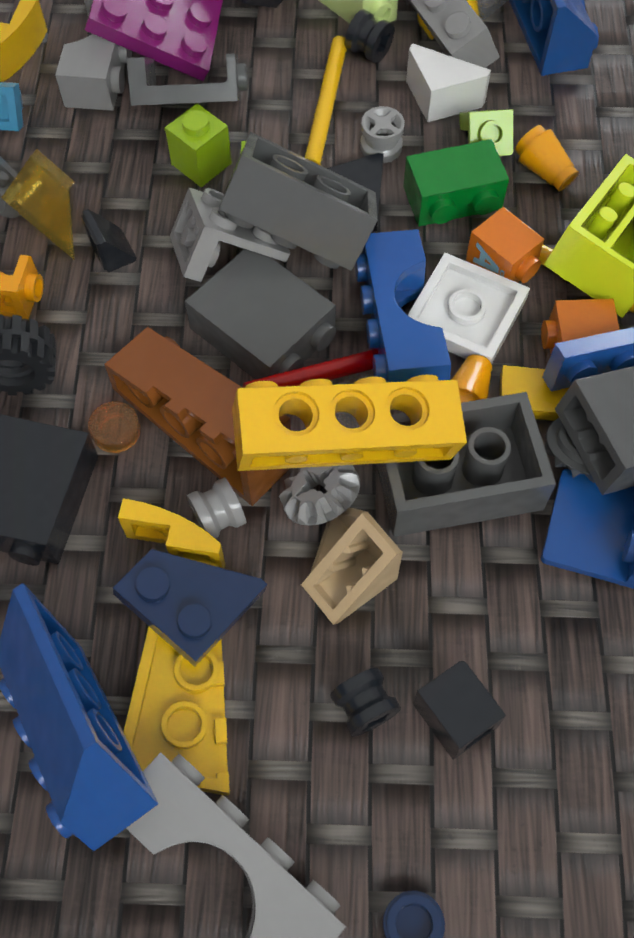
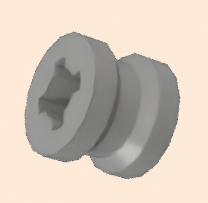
M379 106L371 108L363 115L360 150L364 157L383 153V164L392 162L399 157L402 152L403 139L401 136L404 133L405 123L400 112L391 107Z
M225 477L215 481L213 488L204 493L194 491L186 495L199 527L207 531L214 538L219 537L220 531L228 526L238 528L247 523L240 502Z

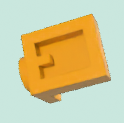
M20 255L13 275L0 272V315L7 317L17 315L22 316V319L29 320L34 303L40 301L44 288L43 277L41 274H38L31 256Z

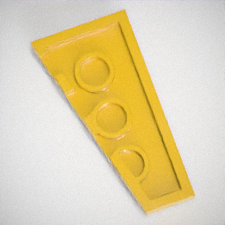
M191 559L194 561L219 567V564ZM148 627L123 733L142 771L147 768L160 752L169 761H172L180 754L205 778L198 785L201 791L228 796L230 789L227 765V726L224 702L225 683L222 638L194 667L153 629Z

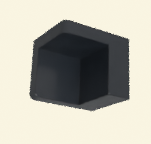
M459 661L417 690L413 702L419 714L453 760L497 729L506 717V714L465 661Z

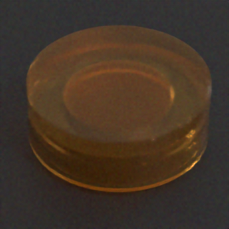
M119 401L100 405L92 412L88 421L89 432L98 448L109 453H119L128 450L137 442L141 433V426L135 410L130 405Z

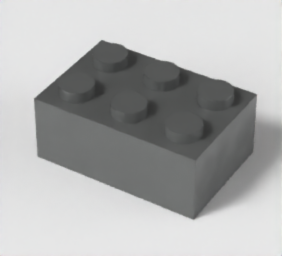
M250 132L219 207V210L227 213L226 216L230 221L241 227L251 229L253 226H256L271 233V238L286 248L295 249L299 246L314 253V258L329 268L338 269L339 266H342L352 271L378 221L376 192Z
M527 392L461 403L467 443L451 460L376 464L393 537L545 509L556 486V482ZM405 413L391 415L397 423L411 426V421Z

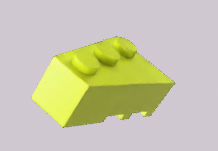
M627 154L623 156L569 224L544 263L546 267L558 274L562 279L570 282L593 299H614L616 314L622 318L634 304V159Z

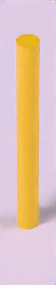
M335 36L331 42L304 157L318 165H321L346 54L345 38L343 36Z

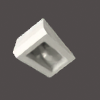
M412 43L409 48L406 82L427 122L483 107L486 101L491 70Z

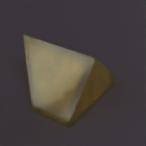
M36 149L1 199L74 259L70 195L72 194L75 181Z

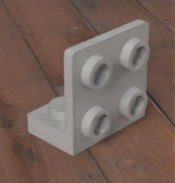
M188 188L170 233V239L183 277L201 282L207 267H213L218 259L220 241L287 262L290 255L289 249L276 243L271 238V233L256 226H253L251 229L241 227L230 221L226 216V212L219 210L224 196L223 193L206 188L204 192Z

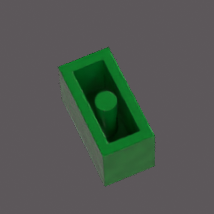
M492 139L406 156L403 188L418 227L434 223L443 224L453 219L477 214L486 215L503 207L509 177Z

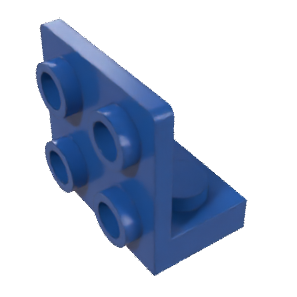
M564 469L559 477L541 561L547 565L634 589V487L602 495L596 483L590 481L585 474H579L573 478L572 470Z

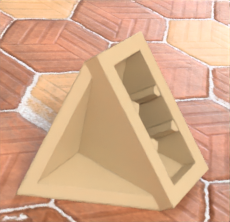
M349 507L340 516L326 523L311 572L301 585L331 623L335 625L398 579L403 552L367 511Z

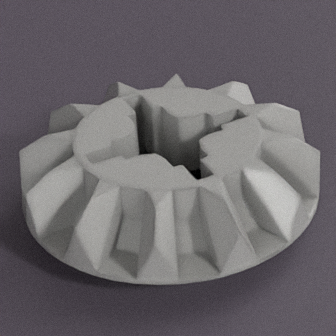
M353 465L298 468L297 476L284 480L286 490L279 495V498L290 520L301 525H319L340 516L353 504L360 490V478ZM320 484L327 493L323 494L321 491L317 492L312 488Z

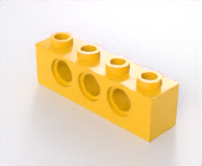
M419 375L408 379L406 382H386L382 377H366L355 381L354 384L333 385L332 381L328 379H312L301 383L300 386L278 387V384L272 381H257L246 385L245 388H237L232 406L237 471L451 460L467 443L458 381L438 380V377L435 375ZM390 410L404 412L409 417L411 426L397 423L392 418ZM346 412L351 414L357 420L359 427L347 428L341 425L335 413ZM287 414L295 415L303 421L306 429L301 431L289 430L283 426L279 417Z

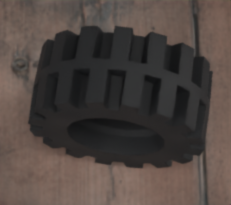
M0 315V393L4 391L8 392V395L17 396V392H23L27 395L32 394L33 389L39 391L45 389L46 384L51 385L55 376L56 341L54 334H50V329L45 325L38 327V321L31 318L28 321H22V316L12 315V319H5L4 315Z

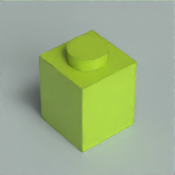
M198 103L165 127L172 166L200 187H203L232 164L228 125Z

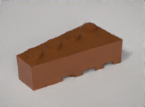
M146 327L104 364L114 391L219 479L225 477L234 492L251 506L290 469L237 471L232 406L237 388L243 387L180 348L170 337H163L149 327ZM287 415L279 417L283 426L291 430V418Z

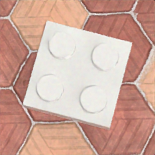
M444 253L408 316L421 323L443 328L449 352L465 359L469 355H481L492 364L525 304L530 288L448 253Z

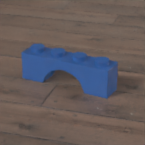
M418 229L371 233L363 248V253L360 254L355 263L357 282H365V285L360 287L363 315L371 314V319L366 321L369 349H378V355H373L374 377L384 378L386 382H406L408 379L419 375H435L438 377V380H450L451 361L443 328L416 321L401 309L405 304L417 299L424 288L426 258Z

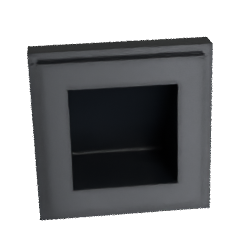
M89 209L82 211L83 215L81 217L89 242L104 271L107 270L109 273L137 260L127 238L117 225Z

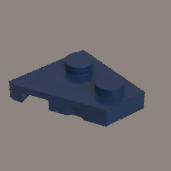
M151 549L113 587V595L196 667L265 592L267 583L257 577Z

